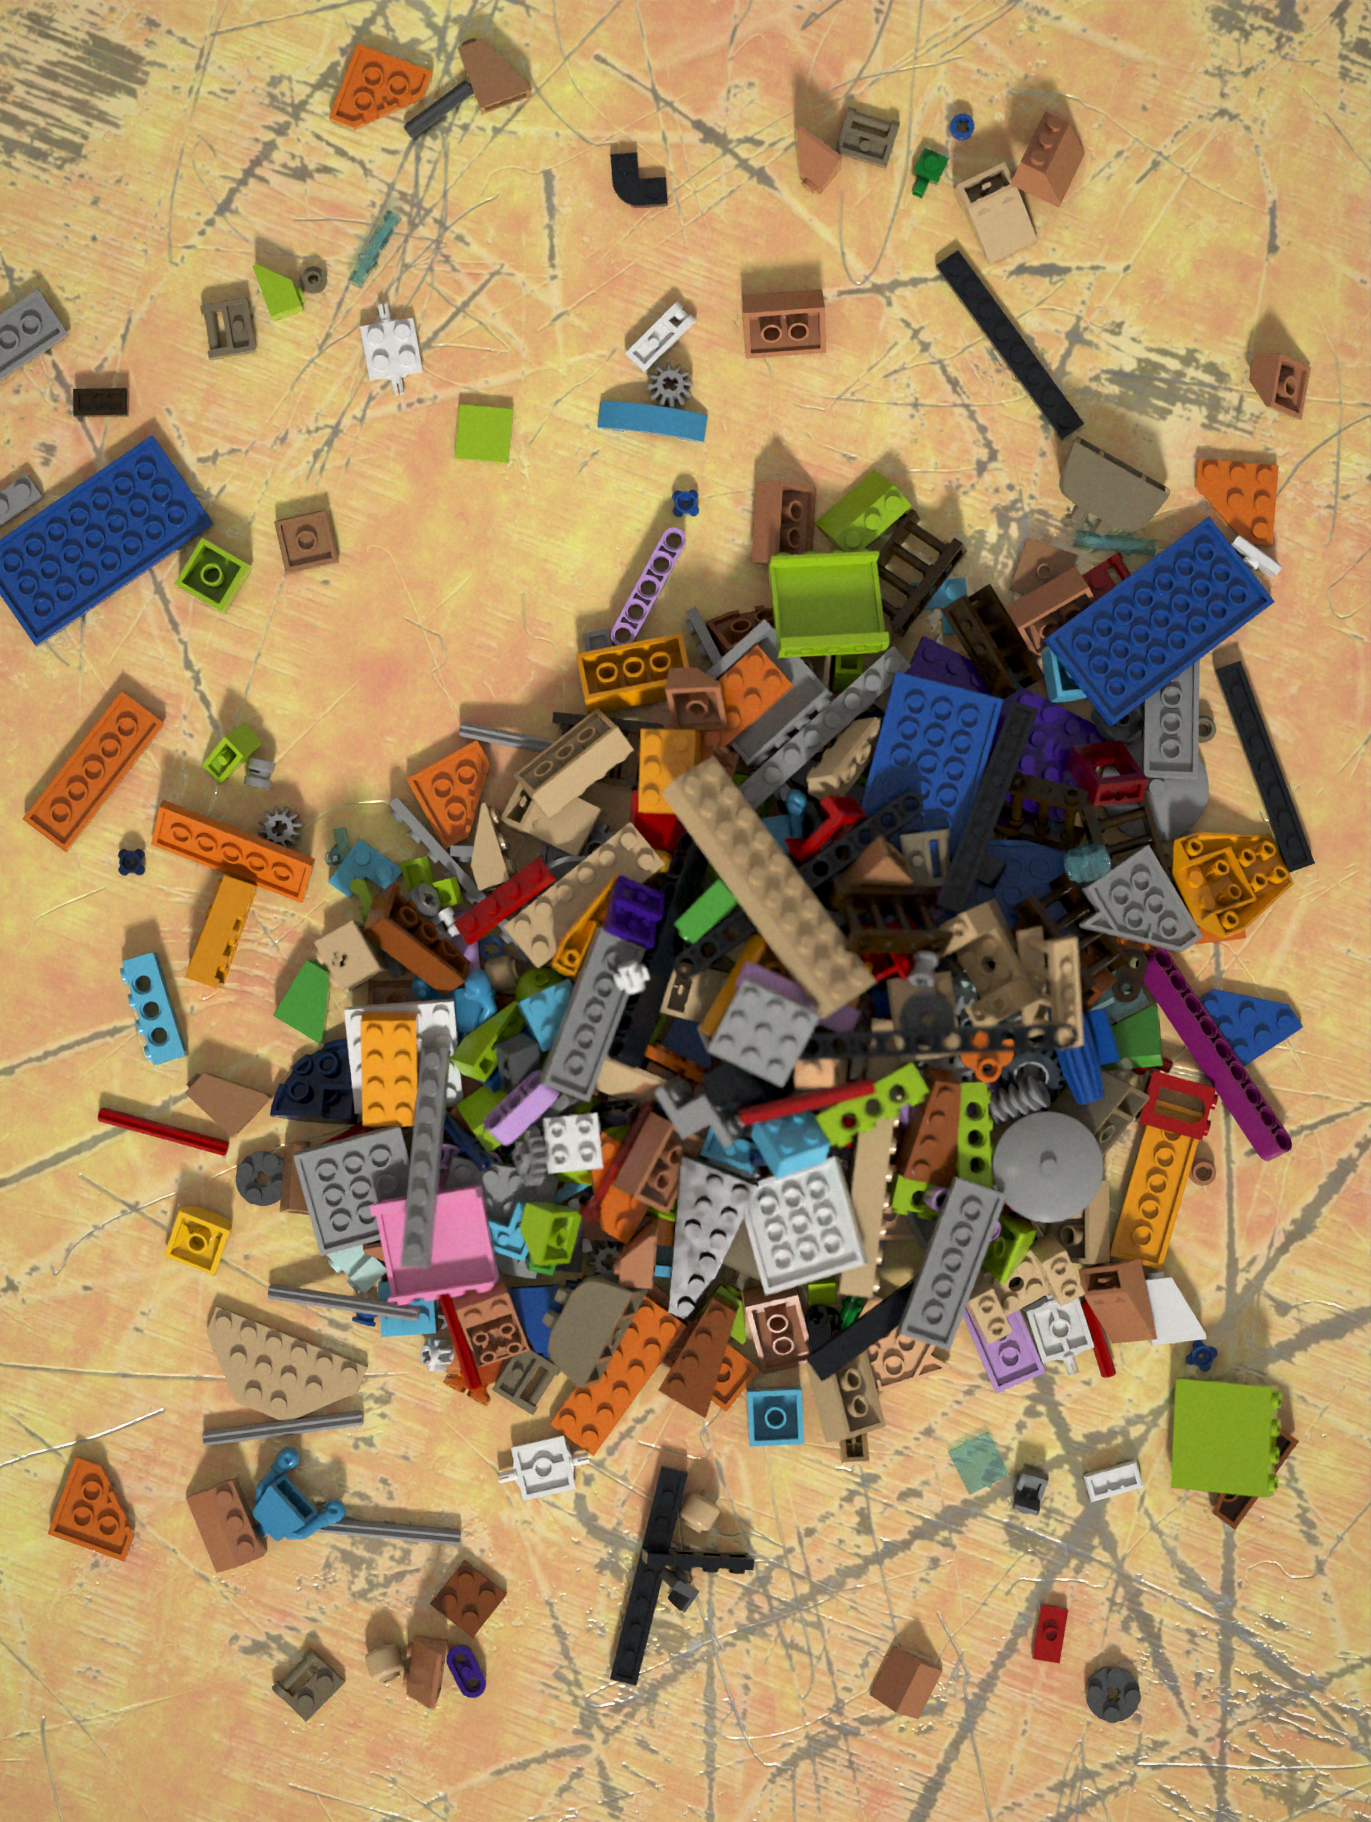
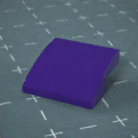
M623 875L618 876L608 903L604 931L647 950L652 948L655 944L656 922L663 918L665 894Z

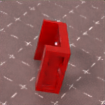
M827 796L821 802V805L831 817L809 839H784V842L789 847L788 851L791 856L798 861H810L869 819L868 815L853 797ZM842 824H848V825L821 851L820 847L833 835V833H834Z
M1150 1070L1144 1092L1150 1096V1099L1137 1114L1135 1122L1202 1141L1203 1136H1207L1210 1130L1211 1121L1208 1120L1210 1109L1214 1110L1218 1101V1094H1215L1216 1088ZM1160 1087L1199 1098L1203 1102L1202 1118L1198 1122L1188 1123L1153 1113Z

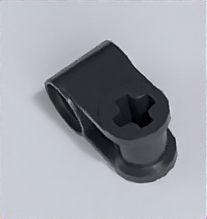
M820 1304L812 1305L807 1310L806 1321L809 1349L812 1353L841 1331L840 1315L835 1308L825 1307Z

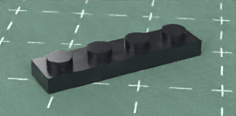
M642 1549V1560L646 1565H649L650 1569L664 1570L665 1566H676V1570L692 1571V1567L702 1568V1571L717 1573L719 1569H729V1572L734 1574H744L745 1570H754V1559L749 1554Z

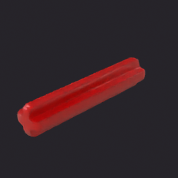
M1083 1300L1080 1303L1095 1347L1093 1351L1101 1376L1103 1378L1112 1377L1116 1374V1370L1102 1326L1087 1300Z

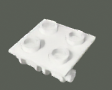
M598 1113L543 1118L545 1146L547 1152H549V1162H547L548 1174L603 1168L600 1142L601 1124L598 1121Z

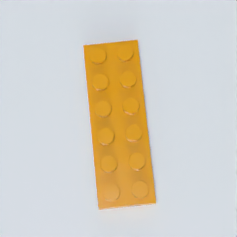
M1156 1100L1153 1113L1188 1123L1198 1122L1203 1116L1201 1112ZM1145 1125L1111 1242L1110 1256L1124 1260L1141 1258L1142 1265L1162 1270L1198 1145V1139Z

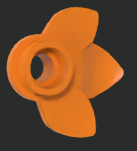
M977 1032L973 1042L978 1047H984L988 1043V1038L985 1033ZM1012 1039L1002 1041L1007 1046L1014 1045ZM1014 1052L960 1054V1058L965 1066L974 1070L979 1080L989 1083L998 1079L1002 1067L1011 1062ZM989 1063L992 1069L989 1073H984L983 1066Z

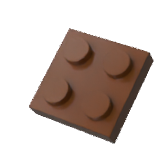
M464 1560L431 1601L430 1605L473 1638L507 1593Z

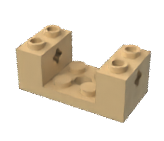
M988 902L960 914L937 928V931H953L954 937L945 954H936L938 959H941L955 952L981 998L965 1008L974 1026L994 1025L1040 1000ZM987 957H991L994 960V970L987 965Z
M354 920L314 942L317 947L313 950L320 964L326 963L330 970V973L327 974L328 979L334 988L339 987L341 991L346 989L353 991L388 971L377 947L374 948L372 942L362 934L364 929L363 923Z
M1050 1233L1030 1246L1027 1255L1005 1284L1000 1283L985 1268L979 1270L966 1309L975 1328L989 1345L1012 1333L1006 1316L1048 1294H1051L1062 1307L1083 1296L1085 1293L1066 1250ZM1012 1278H1021L1017 1286L1009 1287V1282Z

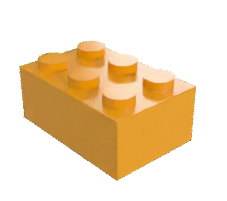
M641 729L638 812L676 814L661 793L673 780L700 764L701 732L696 730Z

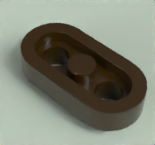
M1137 949L1128 950L1124 953L1129 960L1137 958L1139 961L1138 967L1132 968L1129 961L1118 968L1115 974L1118 980L1112 985V994L1120 1002L1128 1003L1134 1001L1139 996L1148 967V959L1142 951ZM1124 984H1129L1131 986V992L1129 994H1124L1122 992V986Z

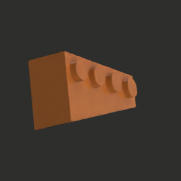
M393 882L373 897L362 934L407 967L412 973L428 983L433 989L446 996L465 982L471 963L447 937L442 939L438 935L436 925L430 919L425 921L415 910L418 906L411 899L406 901L399 893L401 888Z
M927 1067L923 1081L929 1092L923 1094L926 1099L914 1106L895 1164L903 1179L950 1187L956 1168L962 1085L953 1071Z
M715 1292L658 1390L705 1419L711 1405L739 1308L738 1304L718 1292Z

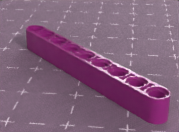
M1159 947L1146 954L1148 967L1143 980L1212 1086L1216 1088V1092L1257 1154L1264 1161H1270L1290 1151L1292 1141L1289 1134L1169 953ZM1138 960L1136 961V968H1137L1138 965H1139V961H1138Z

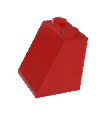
M633 791L629 822L633 824L653 850L658 849L674 853L680 835L687 830L676 814L638 812L639 791Z

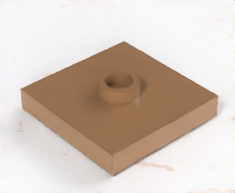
M327 509L274 521L287 575L339 563Z
M1027 538L1009 590L1023 595L1031 593L1064 572L1074 568L1078 555Z

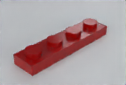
M538 856L453 923L464 941L471 946L556 879L545 861Z

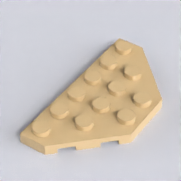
M216 1306L206 1331L235 1402L280 1421L297 1419L357 1393L368 1368L364 1364L220 1306Z

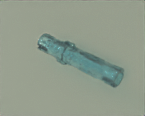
M389 210L386 211L366 249L358 255V262L347 278L354 286L362 289L369 274L373 269L377 268V261L402 220L396 213Z
M1076 529L1075 537L1085 538L1086 540H1074V547L1119 551L1129 556L1131 553L1154 557L1156 549L1145 548V546H1157V539L1135 538L1133 534H1127V536L1106 534L1105 537H1102L1095 532L1081 531L1079 529Z

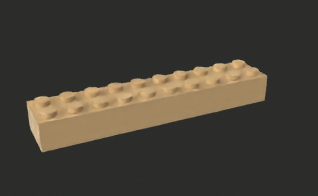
M715 756L676 778L667 786L661 794L813 1007L821 1013L820 1016L823 1020L864 993L876 982L856 953L844 951L843 948L847 940Z
M868 1018L867 1026L869 1030H893L892 1020ZM893 1035L889 1040V1044L892 1049L896 1050L895 1038ZM873 1038L872 1043L866 1047V1051H873L876 1044ZM897 1056L869 1057L867 1073H862L861 1080L872 1078L875 1082L905 1065L906 1062L898 1063ZM899 1084L893 1085L889 1091L890 1097L893 1100L901 1099L903 1087ZM876 1098L869 1099L865 1104V1109L869 1114H875L880 1108V1103ZM900 1114L889 1120H886L884 1116L875 1122L877 1127L864 1134H862L861 1130L854 1134L847 1189L868 1264L837 1273L835 1290L839 1294L872 1298L873 1291L878 1292L879 1275L875 1271L876 1264H881L883 1248L879 1246L880 1236H885L886 1220L882 1218L883 1209H888L890 1196L885 1191L886 1181L891 1182L893 1165L889 1164V1156L895 1153L896 1138L892 1137L893 1127H898Z

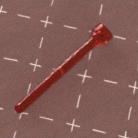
M645 1101L642 1104L591 1201L588 1200L586 1204H582L578 1212L582 1217L596 1224L598 1223L602 1215L600 1212L602 1210L601 1204L653 1109L652 1102Z

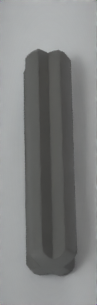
M466 80L461 82L404 125L407 134L411 138H415L473 95L470 83Z

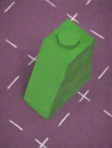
M721 878L674 924L679 929L678 933L680 936L694 944L715 929L741 904Z
M315 958L313 962L310 960L305 961L273 1016L320 1044L325 1039L331 982L327 977V974L330 973L327 971V965L325 963L320 964L318 959Z
M1157 1005L1150 1006L1111 1026L1121 1060L1100 1065L1101 1068L1110 1071L1163 1066L1160 1016Z

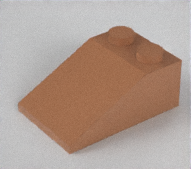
M763 1286L743 1290L745 1309L762 1373L767 1374L806 1365L805 1362L807 1360L805 1358L811 1352L809 1349L808 1327L798 1286L765 1295Z
M416 1635L414 1642L408 1643L406 1658L411 1659L410 1670H404L402 1685L407 1686L406 1694L428 1709L435 1710L441 1692L448 1639Z

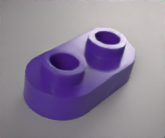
M464 1644L453 1646L447 1655V1665L461 1693L466 1697L476 1698L486 1688V1677L470 1647ZM462 1653L465 1655L466 1660L458 1662L456 1655ZM475 1678L478 1684L474 1687L470 1686L468 1680Z

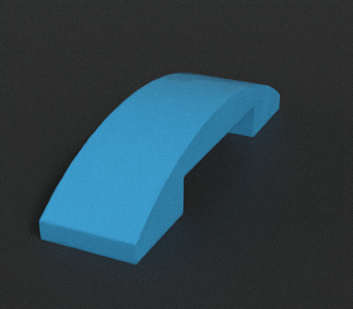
M601 401L597 428L621 432L626 430L704 443L708 415L655 405Z

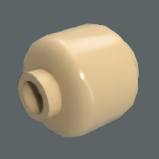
M509 954L488 959L483 970L490 977L491 989H496L497 993L516 988L517 981L523 974L520 961L517 958L514 959Z
M704 1490L701 1495L698 1493L690 1494L680 1512L682 1518H684L682 1523L699 1533L702 1530H710L720 1514V1508L715 1504L717 1498Z
M385 1640L371 1645V1651L365 1655V1662L371 1678L375 1681H380V1684L399 1678L401 1676L400 1672L404 1668V1663L397 1645H387Z

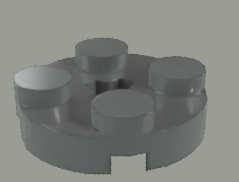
M1141 704L1123 717L1124 719L1121 720L1122 724L1116 722L1111 727H1109L1096 708L1091 712V719L1097 731L1106 742L1121 741L1124 745H1127L1138 739L1143 733V707Z
M934 991L916 993L905 1002L900 1011V1028L955 1027L956 1014L954 1007L944 995ZM924 1011H929L930 1015L935 1016L931 1027H927L926 1023H921L920 1017L924 1016ZM948 1033L945 1037V1040L948 1037H950L952 1033ZM920 1034L917 1038L919 1046H931L932 1041L928 1035Z
M266 1151L256 1152L247 1156L237 1168L236 1186L240 1195L248 1203L259 1206H268L281 1200L284 1160L276 1154ZM263 1171L265 1175H270L271 1179L267 1181V1186L256 1182V1178L259 1177L258 1172Z
M1107 1666L1096 1670L1088 1679L1085 1695L1086 1702L1095 1716L1109 1723H1116L1129 1718L1136 1711L1141 1701L1140 1689L1136 1679L1129 1671L1120 1667ZM1110 1687L1113 1690L1117 1688L1120 1690L1117 1694L1119 1698L1115 1701L1113 1699H1106L1109 1695L1107 1689Z

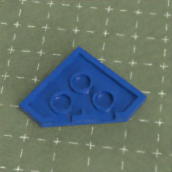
M1211 989L1199 997V1000L1243 1066L1249 1064L1303 1028L1288 1004Z

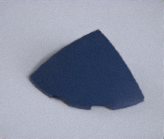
M347 1038L323 1044V1049L318 1050L312 1055H304L292 1066V1073L284 1084L279 1085L275 1093L270 1111L271 1117L314 1123L357 1125L358 1114H355Z

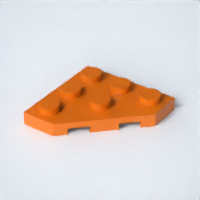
M357 43L329 120L356 130L425 98L433 71Z
M1197 459L1195 488L1201 495L1203 494L1221 519L1232 528L1237 536H1242L1254 546L1271 547L1273 545L1279 465Z
M478 740L406 779L445 850L449 849L450 845H456L470 837L490 768V762Z
M656 1042L653 1047L648 1045L645 1056L705 1086L701 1077L709 1072L708 1069Z
M601 1131L600 1142L603 1168L590 1169L595 1202L598 1204L601 1218L599 1219L601 1230L627 1245L650 1205L613 1186L631 1149Z
M76 1456L48 1535L124 1562L135 1536L131 1524L103 1465Z

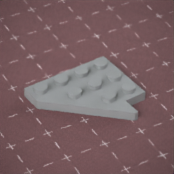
M1149 845L1142 846L1082 888L1096 912L1079 923L1081 928L1176 952L1186 950L1203 938V935Z

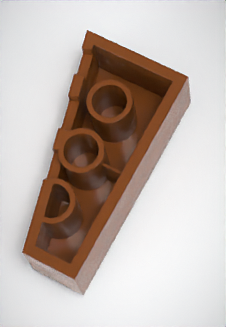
M1282 1428L1280 1435L1276 1438V1447H1279L1280 1457L1278 1464H1275V1474L1299 1442ZM1218 1493L1211 1512L1235 1530L1258 1497Z

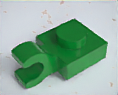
M924 147L913 171V175L919 177L912 195L922 199L929 182L937 185L949 158Z

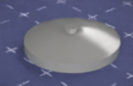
M1140 736L1135 741L1124 746L1142 770L1143 736ZM1198 757V778L1196 780L1148 778L1149 790L1146 791L1160 842L1174 839L1187 832L1201 817L1208 800V777L1200 758ZM1113 765L1104 766L1101 777L1118 776L1120 774ZM1137 802L1103 805L1107 817L1139 808ZM1142 818L1115 826L1131 838L1146 834Z
M1039 1112L1017 1120L1003 1133L994 1151L992 1171L996 1188L999 1192L1007 1195L1005 1202L1011 1209L1034 1221L1058 1222L1077 1215L1092 1202L1102 1182L1103 1158L1095 1137L1081 1122L1061 1113Z

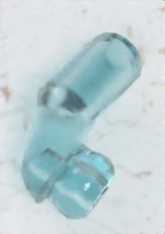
M346 827L333 830L336 844L324 856V860L329 866L340 865L351 850Z

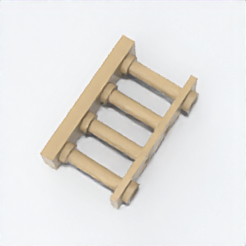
M1041 926L1016 931L1018 959L1040 997V1000L1022 1009V1024L1071 1023L1076 1027L1079 1034L1077 1042L1071 1048L1083 1046L1077 937L1067 936L1046 942L1043 941V927ZM1044 953L1048 954L1049 969L1045 968ZM1046 980L1050 981L1051 995L1047 994ZM1047 1006L1052 1008V1022L1048 1021ZM1062 1028L1058 1031L1057 1037L1060 1042L1067 1044L1072 1041L1073 1034L1069 1029ZM1037 1029L1032 1030L1029 1038L1043 1035V1033Z

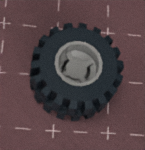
M1015 1034L1009 1035V1039H1012L1015 1044ZM1043 1034L1030 1037L1029 1039L1033 1044L1039 1045L1044 1042L1045 1037ZM1056 1050L1015 1051L1011 1062L1002 1067L1001 1074L997 1079L998 1084L1002 1085L1009 1092V1084H1014L1019 1089V1080H1024L1028 1086V1077L1033 1076L1036 1081H1042L1047 1087L1049 1095L1054 1097L1058 1094V1089H1062L1065 1077L1062 1073Z

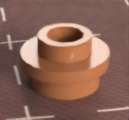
M1197 1159L1192 1163L1189 1177L1195 1184L1206 1186L1214 1181L1216 1168L1207 1159ZM1200 1167H1205L1207 1170L1204 1177L1198 1176L1197 1171Z

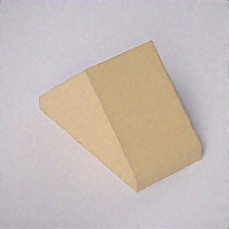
M867 1433L839 1440L842 1466L870 1464Z

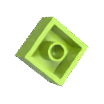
M201 538L174 584L226 615L252 568L249 564L206 539Z

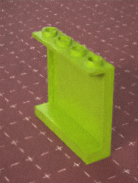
M859 549L855 552L833 550L824 554L808 551L801 555L778 553L775 556H771L768 572L778 658L886 652L890 640L889 632H885L877 567L879 551H871L870 549Z
M1194 1377L1176 1378L1171 1488L1264 1498L1273 1496L1274 1491L1278 1489L1279 1483L1278 1475H1275V1464H1278L1280 1457L1279 1447H1276V1438L1280 1435L1281 1422L1277 1419L1278 1409L1281 1408L1282 1393L1278 1392L1279 1385L1264 1386L1194 1379Z

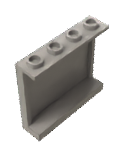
M765 619L706 672L707 675L716 681L719 680L750 650L759 645L794 685L790 691L731 743L732 747L746 761L745 763L752 768L755 765L760 767L770 757L768 753L775 747L779 749L785 745L790 739L788 735L796 728L800 730L806 726L811 720L809 716L815 710L820 712L831 702L829 698L833 695L800 657L778 658L775 629Z

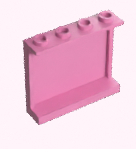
M481 1184L438 1191L431 1268H408L401 1266L407 1196L375 1201L369 1206L371 1217L376 1216L391 1290V1296L387 1299L388 1303L397 1301V1305H405L414 1302V1298L423 1297L424 1301H431L440 1298V1294L450 1293V1297H456L466 1294V1290L476 1289L477 1293L492 1290V1286L500 1281Z

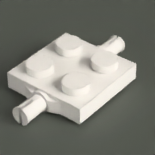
M380 304L377 306L380 321L375 324L360 326L369 381L379 379L391 380L393 395L398 396L397 385L400 395H404L402 378L411 374L422 373L423 371L413 318L391 319L389 304H384L385 314L383 305Z
M1051 1294L1046 1295L1047 1302L1036 1309L1026 1312L1041 1362L1043 1364L1053 1360H1064L1068 1376L1079 1373L1075 1356L1082 1351L1095 1348L1080 1300L1077 1298L1061 1307Z
M560 1435L512 1446L513 1470L498 1472L497 1476L499 1484L515 1480L520 1487L523 1501L576 1489L573 1475L574 1466L589 1464L590 1461L588 1452L572 1456L567 1449L565 1436Z

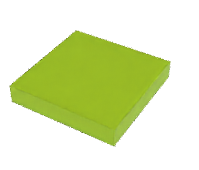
M459 404L455 459L509 464L513 409Z

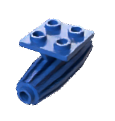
M1047 1006L1049 1021L1052 1022V1008ZM1106 1008L1084 1013L1081 1009L1083 1046L1062 1051L1056 1050L1062 1073L1077 1104H1086L1103 1098L1104 1091L1100 1065L1121 1060Z

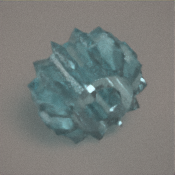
M1098 843L1078 845L1077 848L1070 849L1064 855L1066 874L1069 880L1076 881L1077 883L1083 881L1088 883L1091 880H1098L1099 877L1106 876L1111 870L1109 853L1104 845H1099Z

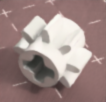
M637 960L620 964L617 967L619 973L613 975L617 988L619 987V990L625 988L626 994L643 990L646 987L644 981L650 979L647 968L644 967V964L638 965Z
M428 1339V1345L423 1346L421 1349L420 1359L423 1365L428 1366V1371H446V1365L451 1364L454 1360V1350L451 1345L447 1344L446 1339Z

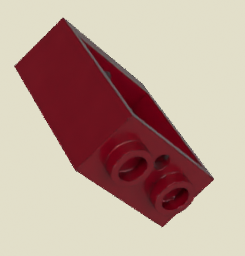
M1121 741L1072 745L1067 769L1080 788L1089 791L1088 799L1093 807L1143 801L1148 778ZM1113 765L1120 775L1100 777L1094 767Z

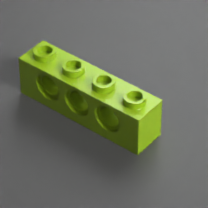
M908 1062L874 1082L876 1089L874 1095L836 1103L814 1116L831 1146L837 1144L838 1148L851 1142L853 1140L851 1135L861 1130L862 1134L877 1127L875 1122L884 1116L886 1120H889L900 1114L899 1108L907 1103L912 1107L926 1099L923 1094L929 1092L913 1062ZM896 1084L901 1085L904 1090V1095L899 1100H893L889 1094L890 1088ZM871 1098H876L880 1103V1108L875 1114H869L865 1109L866 1102ZM846 1112H852L856 1117L855 1124L849 1128H845L841 1124V1117Z
M987 1082L961 1083L955 1176L993 1189L992 1186H995L991 1169V1159H993L994 1145L990 1142L989 1133L993 1128L992 1116L988 1115L991 1090L987 1087ZM969 1103H973L976 1107V1114L972 1118L966 1112ZM971 1130H974L978 1136V1140L974 1145H971L968 1141V1134ZM974 1157L979 1162V1169L975 1173L969 1167V1163Z
M893 1172L892 1180L888 1183L887 1193L890 1194L888 1206L892 1207V1212L908 1215V1211L918 1212L917 1217L933 1220L934 1216L939 1217L940 1214L926 1205L924 1195L928 1188L937 1184L903 1179L900 1173ZM938 1185L948 1190L950 1188L949 1186ZM919 1190L921 1198L919 1202L913 1204L912 1195ZM940 1193V1194L936 1197V1205H937V1202H938L939 1198L942 1197V1196H944L943 1193Z

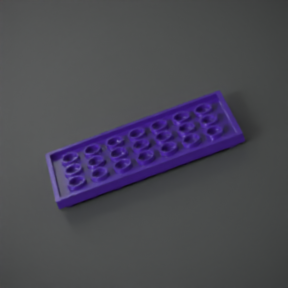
M926 636L921 637L909 663L911 667L905 674L992 696L970 659ZM1021 686V690L1007 697L1002 702L986 763L989 764L1012 700L1039 709L1016 771L1080 788L1067 769L1072 745L1106 742V740L1099 734L1095 724L1053 702L1050 703L1049 700ZM1007 794L1005 800L1012 803L1013 795ZM1024 798L1023 809L1038 816L1039 802ZM1050 805L1048 820L1064 822L1065 809Z

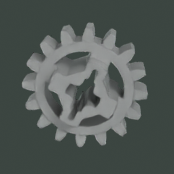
M529 1126L517 1138L518 1141H515L512 1159L515 1162L518 1175L521 1176V1182L525 1183V1186L542 1185V1180H545L544 1172L547 1171L546 1164L549 1162V1152L546 1150L543 1136H540V1129H536V1126Z

